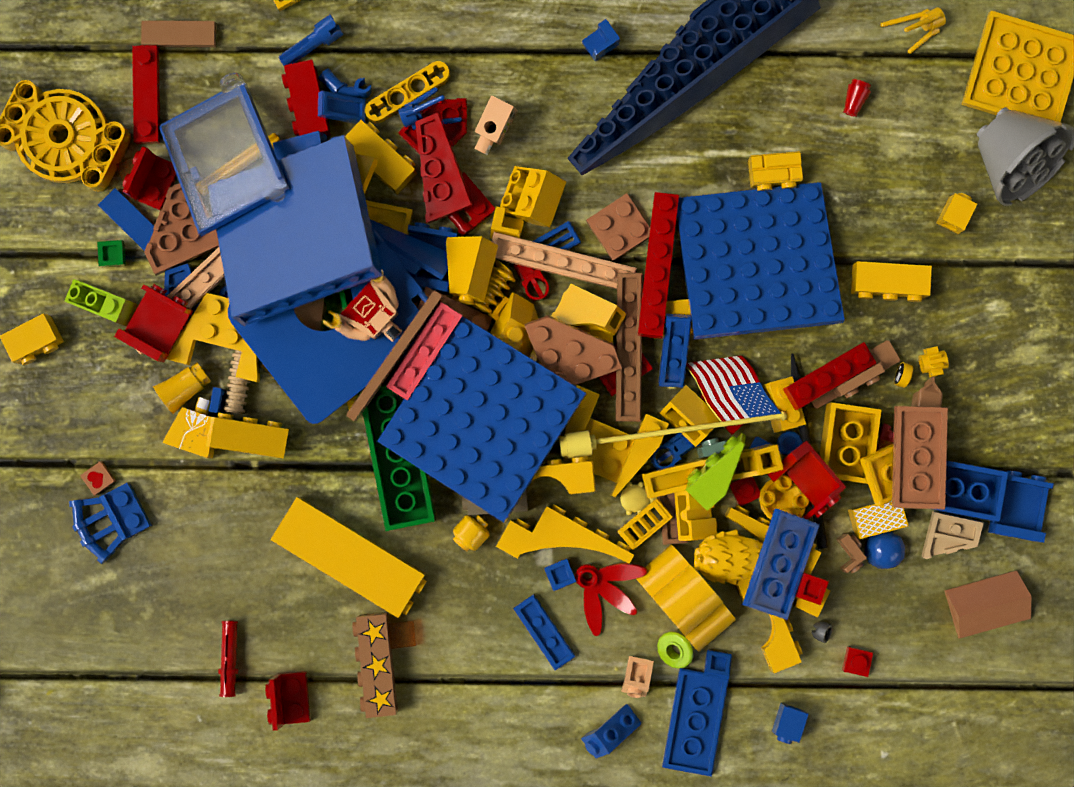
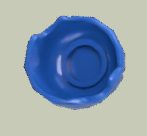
M890 531L870 536L865 544V556L869 564L876 568H894L905 558V544L898 534Z

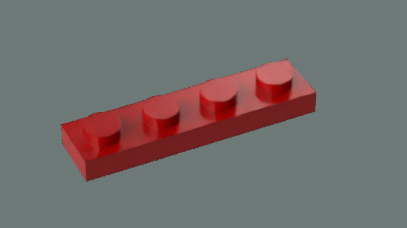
M865 342L783 388V391L796 411L876 364V361Z

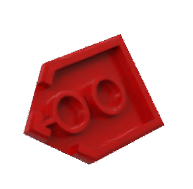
M467 98L444 99L421 110L423 118L435 113H439L442 119L462 118L461 122L444 124L452 148L467 134ZM404 126L398 134L419 154L416 129L413 130L412 126L407 128Z

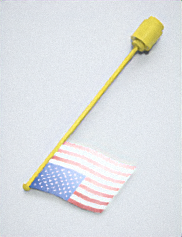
M734 356L686 363V369L696 380L707 405L720 422L595 439V435H590L589 430L565 433V436L559 437L561 457L592 455V450H596V444L775 419H782L784 421L787 418V414L784 411L780 412L767 396L754 369L744 357Z

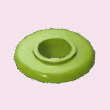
M670 631L664 633L659 638L657 644L658 653L667 665L672 668L681 669L687 667L692 662L693 648L683 635ZM672 645L679 648L680 654L674 652Z

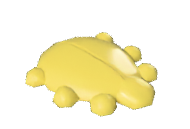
M629 481L621 493L620 500L622 507L626 510V514L631 515L632 512L639 513L657 497L647 498L643 482L632 484Z

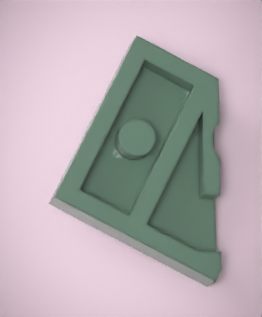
M718 438L701 442L702 447L696 449L698 457H707L714 452L720 453L724 449L723 446L727 440L719 442Z

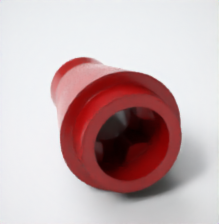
M852 79L851 84H848L844 114L857 117L871 93V84L858 79Z

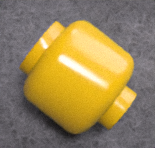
M466 515L454 527L453 534L455 537L453 540L466 552L469 549L476 551L490 536L486 528L489 524L480 515L476 517Z

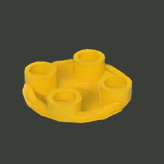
M786 475L781 476L775 482L772 480L766 482L760 491L759 501L761 509L770 520L775 508L802 517L809 504L808 498L791 478Z

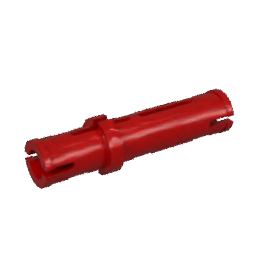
M222 621L221 668L218 669V674H221L219 697L236 696L238 621Z

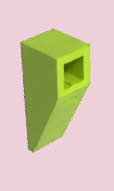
M73 279L64 302L126 327L139 306L136 303Z
M743 433L737 438L732 436L724 444V449L719 454L714 452L705 461L706 465L701 470L697 468L687 477L686 491L707 511L726 495L745 444L746 436Z

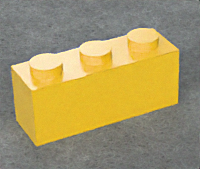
M360 120L345 137L354 146L355 154L372 156L377 159L378 163L374 174L398 195L416 176L417 172L414 168L416 164L407 155L400 156L396 152L398 147L388 138L384 141L378 135L380 131L371 122L365 124Z
M857 261L852 265L851 294H858L860 299H873V295L883 296V300L894 301L898 300V297H907L909 302H922V298L930 296L932 266Z
M218 413V417H210L206 446L284 459L289 429L282 428V423L267 421L266 426L257 424L258 419L243 417L242 421L233 420V415Z

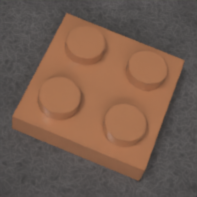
M627 193L586 220L612 261H615L649 238L650 227Z

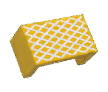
M892 501L882 506L872 504L857 509H848L854 535L857 539L909 526L904 508H893Z

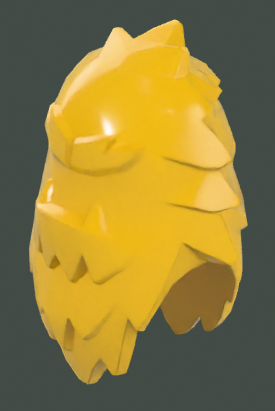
M737 530L722 531L718 534L710 535L695 549L694 569L699 570L701 575L716 583L717 581L723 584L727 582L736 585L738 580L750 579L752 577L763 543L738 534Z

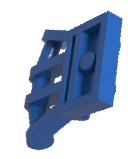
M130 482L103 494L99 498L69 501V507H72L74 525L72 527L80 535L82 547H86L98 557L97 561L101 564H104L123 541L152 526ZM103 505L104 510L85 520L83 519L82 506ZM108 516L112 525L91 535L87 526ZM114 531L118 534L106 550L96 543L97 540Z

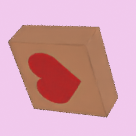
M103 461L98 462L80 475L94 496H97L116 482V479Z

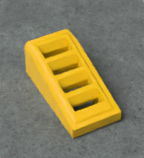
M656 498L618 530V533L629 547L634 550L673 518V516L662 502ZM652 508H655L663 517L661 521L651 511ZM645 514H647V516L655 524L653 527L643 517ZM637 521L646 529L647 532L645 534L637 526ZM628 528H631L639 538L636 539Z

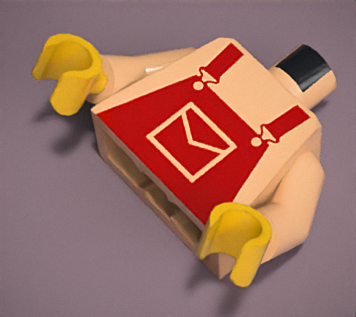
M384 275L372 279L340 315L329 311L334 316V319L331 323L323 320V323L330 328H335V330L349 339L367 341L372 338L376 340L383 333L393 342L402 332L392 322L398 315L396 310L399 305L395 288Z

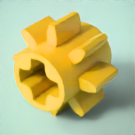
M938 346L923 349L924 355H919L918 357L921 372L928 373L929 378L944 375L943 369L949 367L946 352L944 350L939 351Z

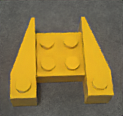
M576 386L584 391L586 396L565 427V433L589 430L590 435H595V439L630 435L591 419L590 417L600 394L581 386ZM645 414L636 434L666 430L669 423ZM664 435L596 444V450H592V455L582 457H587V462L593 461L595 475L616 483L611 493V496L616 497L660 447ZM568 456L563 457V464L572 463V458H568Z

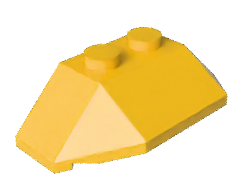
M512 292L509 301L505 304L499 315L498 321L495 322L490 331V334L527 357L534 348L526 331L525 324L538 319L534 304Z

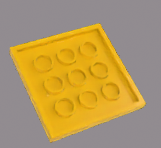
M991 10L985 22L961 105L993 115H997L1001 109L1007 107L1009 110L1061 122L1074 78V35Z

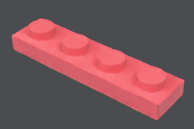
M440 301L386 384V387L408 400L462 315Z

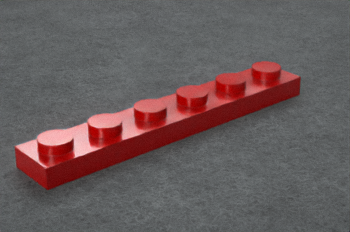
M654 192L637 336L659 339L663 337L679 199L678 194Z

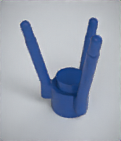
M434 87L414 101L405 104L403 108L398 109L405 128L412 126L413 130H415V122L423 119L421 110L445 99V96L441 95L418 106L419 103L438 91L437 87ZM457 117L442 120L444 124H452L461 122L462 118Z

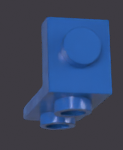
M626 704L603 725L586 733L581 739L585 743L586 750L595 758L610 754L641 725V721L630 706Z

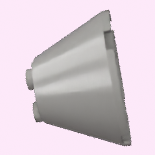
M1007 107L1001 109L989 125H984L977 132V137H979L978 148L996 199L1004 206L1012 205L1011 201L1017 198L1023 201L1038 191L1066 162L1063 156L1068 148L1071 151L1074 149V128L1071 125L1009 110Z

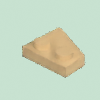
M932 511L921 556L924 559H929L931 556L943 553L950 554L957 552L959 549L978 547L983 522Z

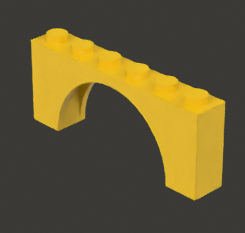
M570 284L569 288L563 293L557 309L551 316L560 322L575 326L586 332L599 331L615 335L626 313L617 305ZM533 349L528 357L540 364Z

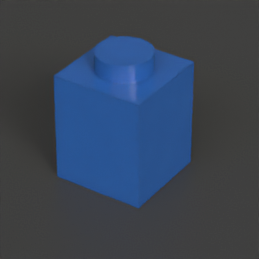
M780 703L772 732L778 736L777 740L787 744H791L792 741L800 743L808 713L805 710Z

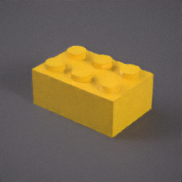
M839 403L826 404L819 456L841 481L868 484L860 459L876 452L881 409Z

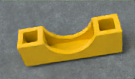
M587 457L572 458V463L562 464V459L547 461V466H541L532 479L533 481L544 476L555 478L566 487L569 494L596 492L593 461L587 462Z
M751 578L738 580L736 584L742 602L744 601ZM769 614L772 624L771 634L761 649L770 671L777 673L801 663L800 655L803 653L798 641L793 642L790 634L793 628L789 619L786 620Z

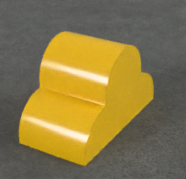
M672 544L645 566L647 569L646 575L636 578L698 652L736 621L719 596Z

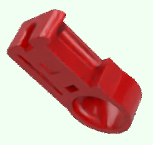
M513 264L522 281L521 284L527 297L533 301L543 300L549 293V285L541 271ZM536 280H540L545 284V294L541 291ZM530 282L539 297H533L529 294L528 284Z

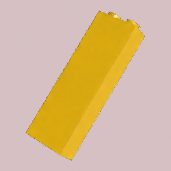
M296 497L270 539L397 618L402 613L408 614L414 604L410 599L415 592L420 594L427 582L423 579L426 573L301 497Z

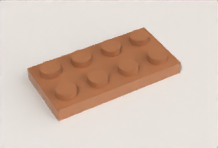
M895 406L892 482L893 508L945 509L948 408Z

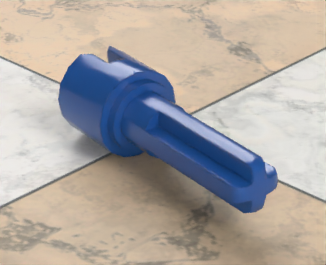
M331 14L314 25V32L279 55V60L283 66L297 62L321 44L329 46L344 35L339 25H336Z

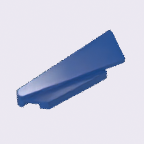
M370 219L371 225L407 271L418 276L423 268L444 281L448 274L447 251Z

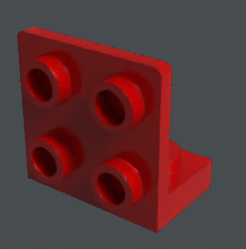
M142 146L141 150L137 151L134 155L132 162L134 166L131 173H128L123 180V192L135 201L161 211L168 189L174 185L177 175L172 162L156 156L148 148Z
M307 671L278 673L270 678L269 684L265 685L266 699H270L271 709L267 711L268 724H272L273 731L279 730L284 724L310 722Z

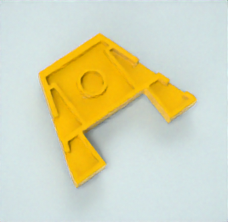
M206 293L179 335L166 360L190 365L196 341H201L241 351L235 377L259 383V358L232 325L228 317L229 298Z

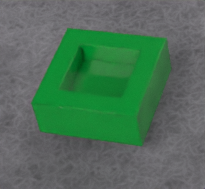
M123 240L97 242L99 267L126 266L125 244Z

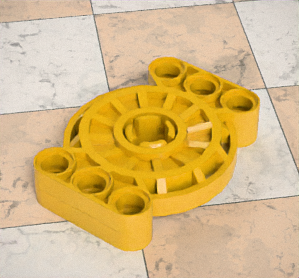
M22 80L17 83L0 116V146L9 151L16 150L21 161L30 171L45 180L55 183H71L82 180L83 184L96 192L107 189L131 141L129 130L119 122L113 121L108 123L103 111L82 93L69 89H55L43 92L29 80ZM33 89V95L30 98H25L26 92ZM75 97L83 99L85 102L80 103ZM93 109L97 111L100 118L93 114ZM22 111V117L19 120H15V114ZM67 129V139L62 143H57V137L53 135V132L59 133ZM117 130H121V137L117 140H113V133ZM7 133H11V139L8 142H4V136ZM111 152L110 159L102 162L103 154ZM25 154H27V156L32 160L31 164L29 163ZM44 169L49 172L50 176L42 174L39 171ZM99 173V181L91 184L92 176Z

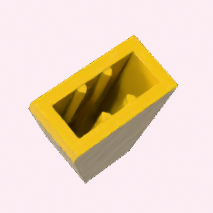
M482 236L447 237L446 239L449 292L458 297L459 302L473 305V302H484L499 246Z

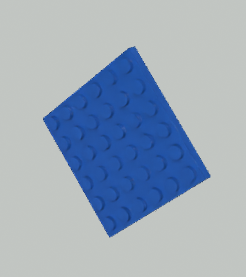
M821 182L797 185V188L791 189L772 187V190L757 191V189L681 197L678 199L677 224L694 339L841 324L844 322Z
M462 316L409 399L403 400L377 442L505 523L586 396V393Z

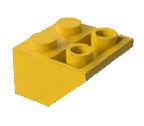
M514 166L500 207L506 208L505 215L521 219L533 225L550 228L566 181L547 170Z

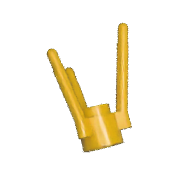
M936 7L932 10L926 9L919 13L882 22L880 26L886 27L920 18V21L904 29L905 32L922 27L924 31L929 30L925 36L908 50V53L911 54L932 36L940 33L939 27L946 24V18L943 11Z

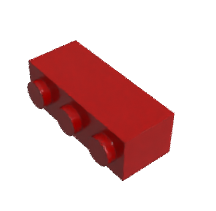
M313 59L284 65L285 74H282L284 88H289L290 92L287 104L290 113L294 112L296 121H292L295 136L316 131L326 134L327 137L331 136L328 118L318 117V92L321 91V86Z

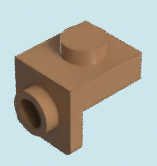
M843 533L836 540L851 559L842 565L840 569L845 573H854L864 565L862 561L867 557L860 550L862 547L860 541L854 535L849 536V534Z

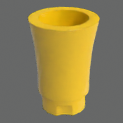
M196 362L190 368L186 367L178 374L153 386V388L170 412L174 414L189 399L203 390V386L209 384L211 380L199 363Z

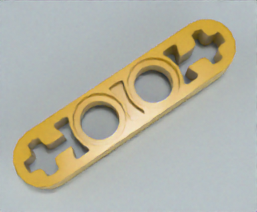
M435 61L372 99L365 107L367 118L373 123H382L399 112L398 109L403 108L405 104L414 101L434 87H441L450 78L448 66L444 62ZM436 68L440 71L444 69L443 78L440 79L438 76H435L431 79L432 85L429 86L424 75L428 74L430 78L434 76ZM415 80H421L425 83V87L421 92H414L411 89V85ZM394 93H401L404 96V101L401 104L394 105L391 103L390 98ZM386 99L391 110L388 111L385 107L381 109L379 117L375 114L371 116L370 114L373 113L372 108L376 106L379 109L385 106L383 100Z

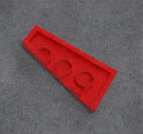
M439 113L415 122L418 152L421 159L420 171L424 187L423 199L426 206L425 218L428 224L473 206Z

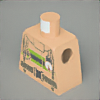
M491 95L475 129V132L481 136L474 149L488 155L494 142L500 145L518 110L514 106ZM496 124L495 132L489 133V126Z

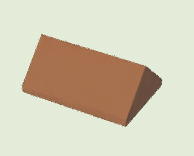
M1016 570L944 590L959 639L1031 619L1032 596Z

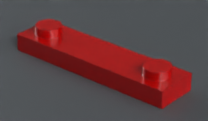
M157 45L132 46L134 143L160 144L159 47Z

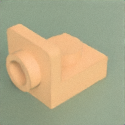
M629 656L621 691L633 698L646 697L654 661Z

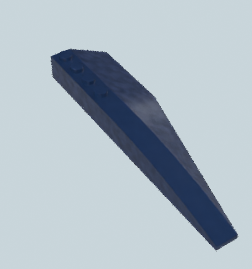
M706 0L690 14V20L686 25H681L678 28L674 39L660 49L661 54L656 60H651L626 89V95L612 105L613 110L605 119L603 117L596 124V130L591 135L588 134L567 159L581 175H584L641 142L703 100L821 8L819 0Z

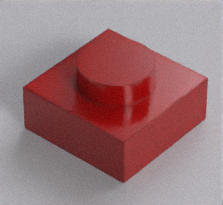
M753 476L740 478L729 484L731 492L740 507L760 497V490Z
M803 573L795 597L821 605L829 581Z
M847 646L842 671L868 677L873 652Z

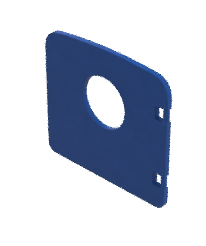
M373 226L374 239L379 244L376 248L383 275L395 288L399 303L396 310L398 315L392 322L402 332L393 342L383 333L376 340L370 338L367 341L349 339L335 329L329 331L310 329L299 320L294 308L242 326L232 318L230 304L228 306V317L232 325L305 419L313 424L322 422L367 386L418 314L419 309L411 300L419 295L424 303L428 299L427 295ZM371 280L350 287L353 299ZM412 344L409 346V348L407 349V351L404 353V355L402 356V358H401L400 360H402V359L405 357L406 353L408 352V350L410 349V347L412 346Z

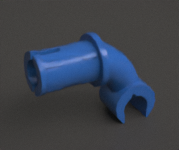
M330 69L324 70L318 78L332 93L365 99L372 92L371 85L366 89H361L365 84V78H359L355 85L348 87L345 82L342 83Z

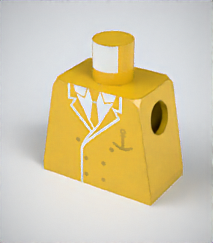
M199 397L194 410L182 407L163 443L205 458H213L215 448L206 446L211 417L208 416L211 401Z

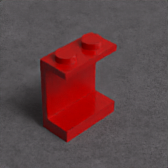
M143 284L141 289L146 291L126 329L119 328L114 337L150 358L164 363L193 310L187 307V301L177 296H174L173 299L166 296L167 290L156 284H153L152 287Z
M807 441L792 451L782 461L783 470L767 474L775 482L786 473L814 505V508L804 516L806 520L813 515L817 518L829 509L827 505L832 507L842 498L839 493L847 488Z

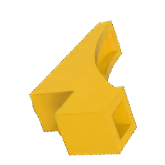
M766 444L742 450L731 480L760 476L783 470L778 445ZM708 457L642 474L647 498L651 499L686 490L687 477L695 469L701 470L706 465L705 461Z
M554 504L552 508L546 506L533 531L528 530L529 524L518 518L515 522L510 520L496 545L497 548L517 559L520 554L554 547H576L595 550L614 556L629 564L634 557V554L630 553L631 548L621 541L614 544L608 540L610 535L599 529H596L595 532L587 529V522L576 516L573 520L564 516L566 511Z
M736 505L735 509L728 507L724 516L739 524L759 542L763 543L770 521L760 516L755 520L748 516L750 511ZM814 543L803 572L811 575L821 554L820 551L815 549L817 545ZM826 588L821 605L795 597L793 606L818 618L831 590Z

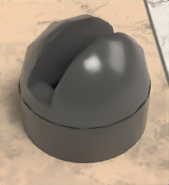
M819 621L813 625L817 629L812 630L811 633L816 640L826 643L832 634L833 626Z

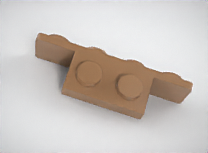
M887 340L869 350L876 364L811 402L813 407L818 409L843 395L849 398L859 392L857 387L866 383L869 386L881 379L879 374L900 361L890 341Z

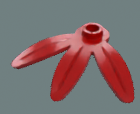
M619 563L597 569L591 564H584L576 570V582L580 587L584 588L585 617L594 636H599L602 628V608L598 594L617 609L629 615H636L637 609L631 599L621 589L608 581H626L643 577L647 574L645 567L636 564ZM589 572L592 574V577L585 579L583 574Z

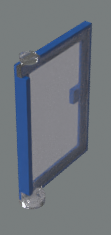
M229 73L220 80L222 92L159 125L196 229L201 236L210 233L269 200L273 202L283 200L285 192L290 190L243 76L239 73Z

